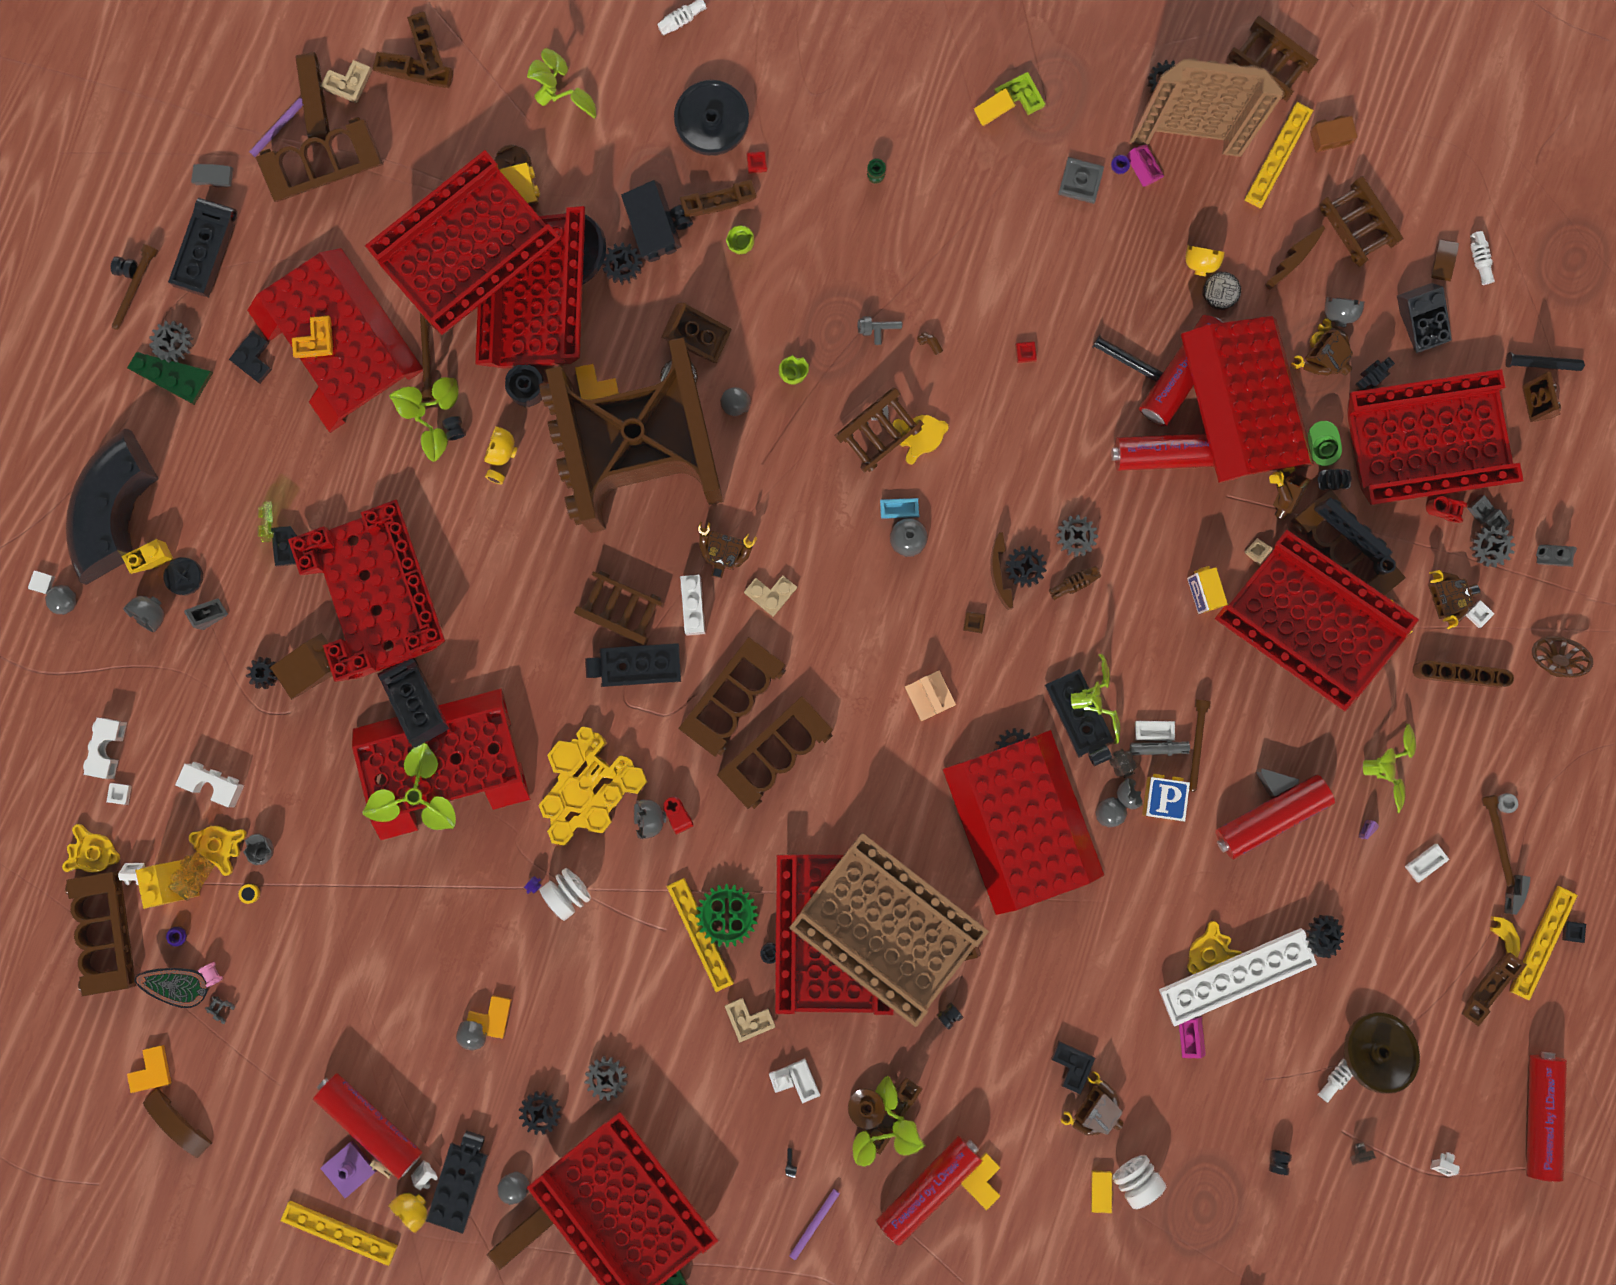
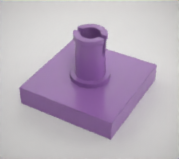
M353 1140L320 1168L344 1198L348 1197L377 1171L376 1169L372 1170L371 1162Z

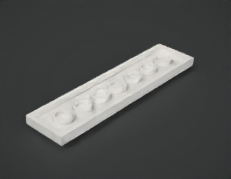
M1302 928L1159 989L1172 1024L1177 1026L1317 965L1314 955L1311 953V948L1307 947L1309 942L1305 939L1307 938L1305 931Z

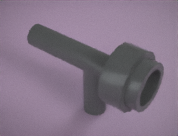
M870 316L858 319L859 334L870 336L872 330H874V345H882L881 329H902V321L872 322Z

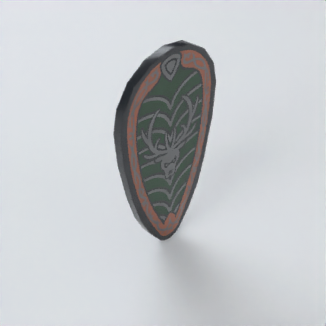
M157 968L139 973L135 977V983L146 994L179 1008L197 1006L204 1000L207 994V983L203 975L193 969Z

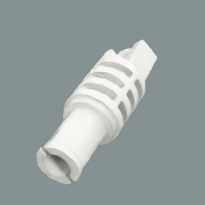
M696 0L688 6L683 5L677 11L668 14L658 23V28L662 35L679 29L683 24L692 21L693 16L707 9L704 1Z
M1483 231L1475 232L1470 236L1471 252H1473L1475 268L1479 269L1482 285H1487L1495 281L1491 270L1493 261L1489 244L1485 239Z
M1342 1059L1338 1066L1335 1067V1070L1331 1072V1075L1328 1076L1327 1084L1318 1093V1096L1327 1103L1338 1089L1344 1088L1353 1076L1345 1059Z

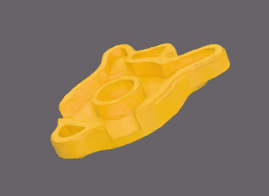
M928 415L913 418L914 422L920 419L924 425L921 426L922 430L915 436L910 435L899 444L900 446L909 447L906 456L908 464H914L920 455L930 453L939 447L944 434L949 428L945 421H939ZM896 419L893 422L894 428L900 434L909 428L904 420Z
M82 824L73 826L72 832L77 839V843L67 846L69 858L62 865V869L65 872H71L75 869H82L92 873L100 872L119 862L120 855L109 838L101 834L90 833Z
M210 826L204 830L192 832L189 835V842L196 849L199 855L198 858L201 861L215 865L222 875L229 876L233 872L229 858L240 855L239 843L246 838L247 833L244 829L230 831L225 827Z
M1210 921L1207 924L1205 933L1197 938L1190 947L1187 970L1191 974H1196L1240 955L1242 952L1229 949L1228 945L1231 943V938L1220 933L1217 922Z

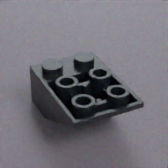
M1430 283L1397 295L1400 315L1416 353L1452 341L1443 286Z

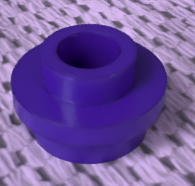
M1118 155L1113 158L1111 168L1117 174H1124L1130 168V161L1126 156ZM1117 163H1122L1123 167H1118Z
M534 876L524 886L527 890L526 893L532 892L535 894L542 886L540 884L542 879H537Z
M181 927L171 928L166 935L167 942L172 946L182 945L187 938L186 931ZM176 933L180 935L178 940L175 938Z

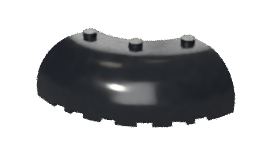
M123 429L111 437L93 454L82 469L70 496L66 517L67 547L73 569L80 583L85 585L125 563L122 556L133 551L130 533H128V522L134 509L133 505L139 495L141 496L151 484L159 480L133 432L129 429Z

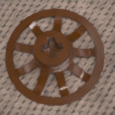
M1548 636L1537 640L1532 647V656L1535 662L1556 677H1581L1590 672L1593 667L1591 653L1583 645L1568 638ZM1553 641L1561 642L1559 653H1557V649ZM1543 643H1547L1550 647L1551 652L1546 647L1540 645ZM1567 643L1575 646V648H1573L1567 655H1565ZM1537 650L1544 652L1546 655L1537 656ZM1579 651L1585 654V656L1572 658ZM1546 660L1549 663L1545 666L1541 661ZM1586 661L1588 665L1585 667L1577 662ZM1571 668H1578L1581 672L1572 673Z

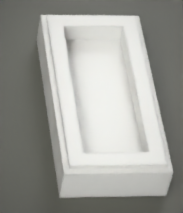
M1135 721V740L1175 741V721Z
M1434 844L1407 864L1405 868L1415 881L1419 883L1450 859L1438 844Z
M805 1058L787 1066L802 1103L820 1096Z

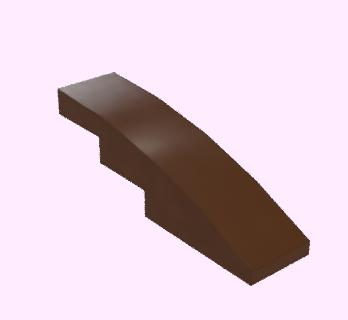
M425 11L407 17L427 77L445 72Z
M376 52L373 70L376 72L437 87L450 88L453 76L452 68L444 67L445 72L427 77L422 61L414 60L411 56Z
M1324 225L1294 244L1287 251L1290 257L1277 266L1276 269L1279 273L1265 284L1269 290L1284 280L1305 259L1325 230Z

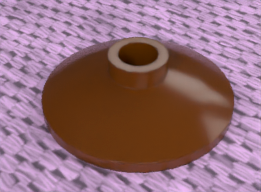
M861 1089L851 1096L848 1103V1113L853 1123L858 1127L873 1129L880 1125L884 1119L885 1104L877 1092L871 1089ZM868 1104L871 1106V1111L867 1109Z

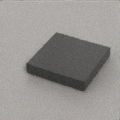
M1068 157L1058 195L1094 204L1104 166Z

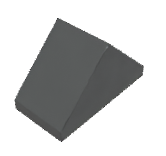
M219 598L184 611L193 628L205 630L228 615Z
M1257 768L1256 770L1269 796H1276L1299 783V779L1262 768Z

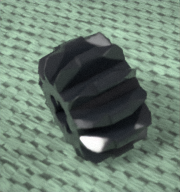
M1329 469L1320 471L1317 480L1321 490H1344L1351 487L1352 476L1347 469Z
M258 657L257 661L252 660L251 664L253 667H247L250 673L246 674L247 678H251L249 684H255L257 689L261 687L268 689L269 685L275 686L274 679H278L270 667L276 662H271V658L268 657L265 660L263 657Z

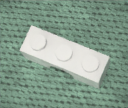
M680 576L685 634L687 636L706 634L702 606L701 576Z
M96 718L92 726V740L88 744V757L83 765V775L103 779L115 778L119 760L111 759L107 756L106 746L111 741H123L127 722Z
M197 762L184 764L175 784L176 786L192 793H198L203 785L209 782L214 789L211 801L226 807L236 806L244 785L239 784L238 779L229 776L228 778L222 777L221 772L210 769V771L203 769L204 765Z

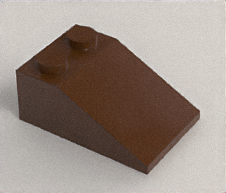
M677 303L661 338L670 341L684 337L689 352L717 363L732 329L686 303Z
M1551 371L1522 386L1530 422L1552 419L1561 414V404L1557 400V387L1553 382Z
M322 633L306 641L270 667L291 700L332 677L323 645L328 644V641Z

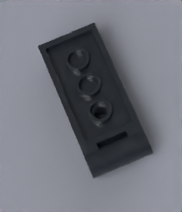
M202 198L196 200L190 222L168 281L169 284L188 292L210 297L235 226L233 223L237 218L236 209Z
M415 658L393 665L377 673L403 731L414 748L449 729Z

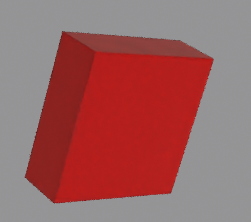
M765 151L746 153L749 173L767 172Z
M1035 341L1015 344L1017 363L1034 362L1037 360Z

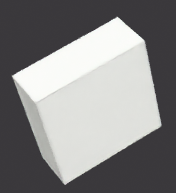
M34 571L28 589L47 594L52 588L55 577Z
M1481 600L1477 601L1466 614L1478 628H1481L1494 615Z
M110 783L106 802L129 805L132 786Z

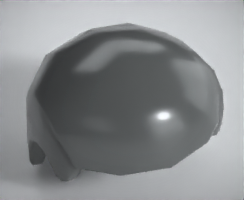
M732 387L723 392L720 403L721 408L726 414L739 416L749 410L751 400L745 390Z
M55 586L48 591L45 597L46 606L55 614H67L76 606V594L69 586Z
M1127 778L1118 786L1117 797L1125 807L1138 809L1142 806L1143 801L1140 796L1141 791L1134 789L1136 781L1132 778Z
M1107 798L1097 805L1095 811L1096 818L1103 826L1109 828L1116 827L1125 821L1127 808L1118 798Z
M252 834L245 840L246 849L243 853L247 857L248 862L254 865H263L273 856L274 846L269 838L261 834Z
M464 1021L458 1027L456 1040L462 1048L472 1051L483 1047L487 1034H483V1026L474 1021Z
M519 1172L505 1175L497 1186L501 1201L512 1205L525 1199L529 1192L526 1188L529 1185V1181L525 1175Z

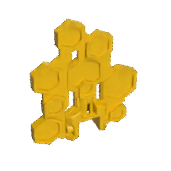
M589 727L580 728L576 733L578 739H573L571 742L558 741L547 755L553 772L560 773L557 784L539 804L543 818H549L551 821V827L547 832L552 844L566 845L574 836L573 832L577 827L586 828L591 832L604 833L612 823L609 813L620 802L626 792L638 794L647 784L643 768L634 767L632 760L627 756H618L611 766L597 756L607 742L602 735L594 733L593 729ZM586 761L587 766L578 777H573ZM603 777L613 779L610 784L605 783L596 795L594 794L593 789ZM570 812L580 813L579 816H573L570 821H566V817Z

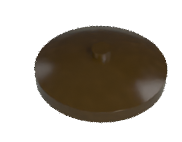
M1370 1013L1358 1018L1350 1026L1344 1042L1345 1060L1351 1074L1363 1087L1375 1093L1389 1094L1402 1091L1413 1082L1420 1065V1051L1413 1032L1402 1020L1388 1013Z

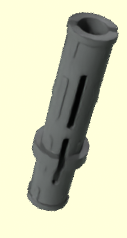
M1168 740L1162 743H1130L1131 756L1157 754L1172 756V754L1190 753L1189 741L1172 742Z

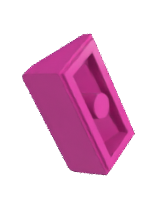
M1147 144L1133 148L1126 155L1143 187L1164 177Z
M1198 1016L1179 1024L1182 1058H1203L1206 1055L1202 1017Z

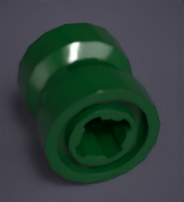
M872 159L867 166V178L872 183L882 182L885 178L886 165L881 159Z

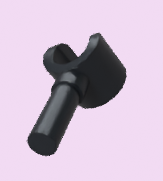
M787 1148L785 1173L787 1176L794 1178L797 1167L791 1166L792 1148Z

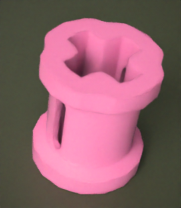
M215 962L198 970L199 973H202L207 983V988L223 980V977L219 976L215 968Z

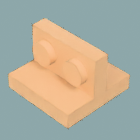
M940 670L905 686L920 721L926 720L956 705Z

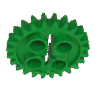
M725 884L724 889L717 885L718 891L716 892L710 888L711 895L704 893L706 900L700 899L699 901L703 905L702 907H696L697 910L701 911V914L695 915V917L701 918V921L697 922L696 925L703 926L699 932L706 931L704 938L712 937L711 944L717 940L718 947L721 946L722 942H725L726 948H728L729 942L736 946V940L744 943L742 937L750 938L747 932H754L755 930L751 925L758 923L753 920V917L759 916L757 913H753V910L758 907L751 906L754 898L748 900L749 892L743 895V888L741 887L736 891V885H733L731 889H729L728 884ZM725 898L729 899L728 912L732 914V917L728 919V933H725V918L721 917L725 913ZM716 900L722 902L723 906L720 911H714L711 907L712 903ZM734 900H739L742 903L739 911H734L731 908V903ZM715 920H720L723 924L722 929L719 931L712 929V923ZM734 920L742 922L740 930L735 931L731 928V923Z

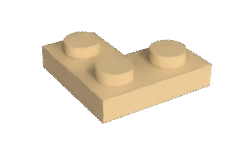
M353 60L346 77L328 70L321 87L328 92L357 103L372 69Z
M782 575L770 590L755 578L744 591V594L774 617L796 591L797 586Z
M743 998L725 1005L739 1043L776 1027L769 1008L750 1016Z

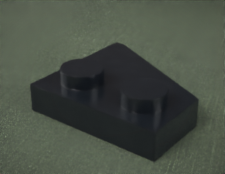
M292 527L271 528L275 566L296 565L288 539L297 536Z

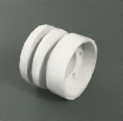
M568 868L562 870L563 876L560 874L556 875L558 886L554 882L549 881L539 889L549 907L564 921L575 913L572 903L581 908L584 906L583 901L587 903L591 900L585 884Z
M1140 1155L1129 1160L1112 1177L1114 1182L1118 1184L1120 1191H1126L1124 1197L1133 1209H1139L1152 1203L1165 1191L1167 1186L1158 1173H1153L1154 1166L1146 1155Z

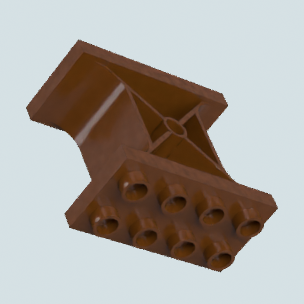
M684 337L668 341L672 363L670 371L663 381L653 386L592 400L580 398L575 395L573 385L561 366L546 369L548 382L539 384L544 406H548L550 414L556 415L557 418L556 420L548 421V428L553 444H557L559 452L564 451L565 457L556 459L561 481H565L568 489H573L574 495L566 496L565 503L569 518L574 519L576 526L583 524L590 533L606 530L602 508L606 497L611 491L622 486L678 473L691 475L701 483L709 505L724 502Z

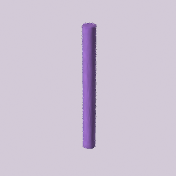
M300 97L249 151L254 157L259 154L303 106Z
M836 1189L832 1190L789 1256L792 1259H797L840 1193Z

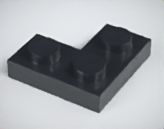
M252 330L229 360L259 384L272 370L258 359L269 343Z
M1058 1041L1051 1060L1068 1067L1061 1086L1081 1094L1096 1058Z

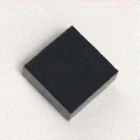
M1566 921L1563 926L1562 940L1585 943L1586 924Z

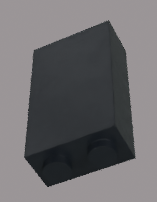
M652 180L621 194L643 259L654 262L659 260L660 256L673 254L678 248L682 247L660 183Z

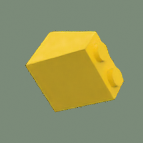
M192 858L135 870L143 909L200 896Z

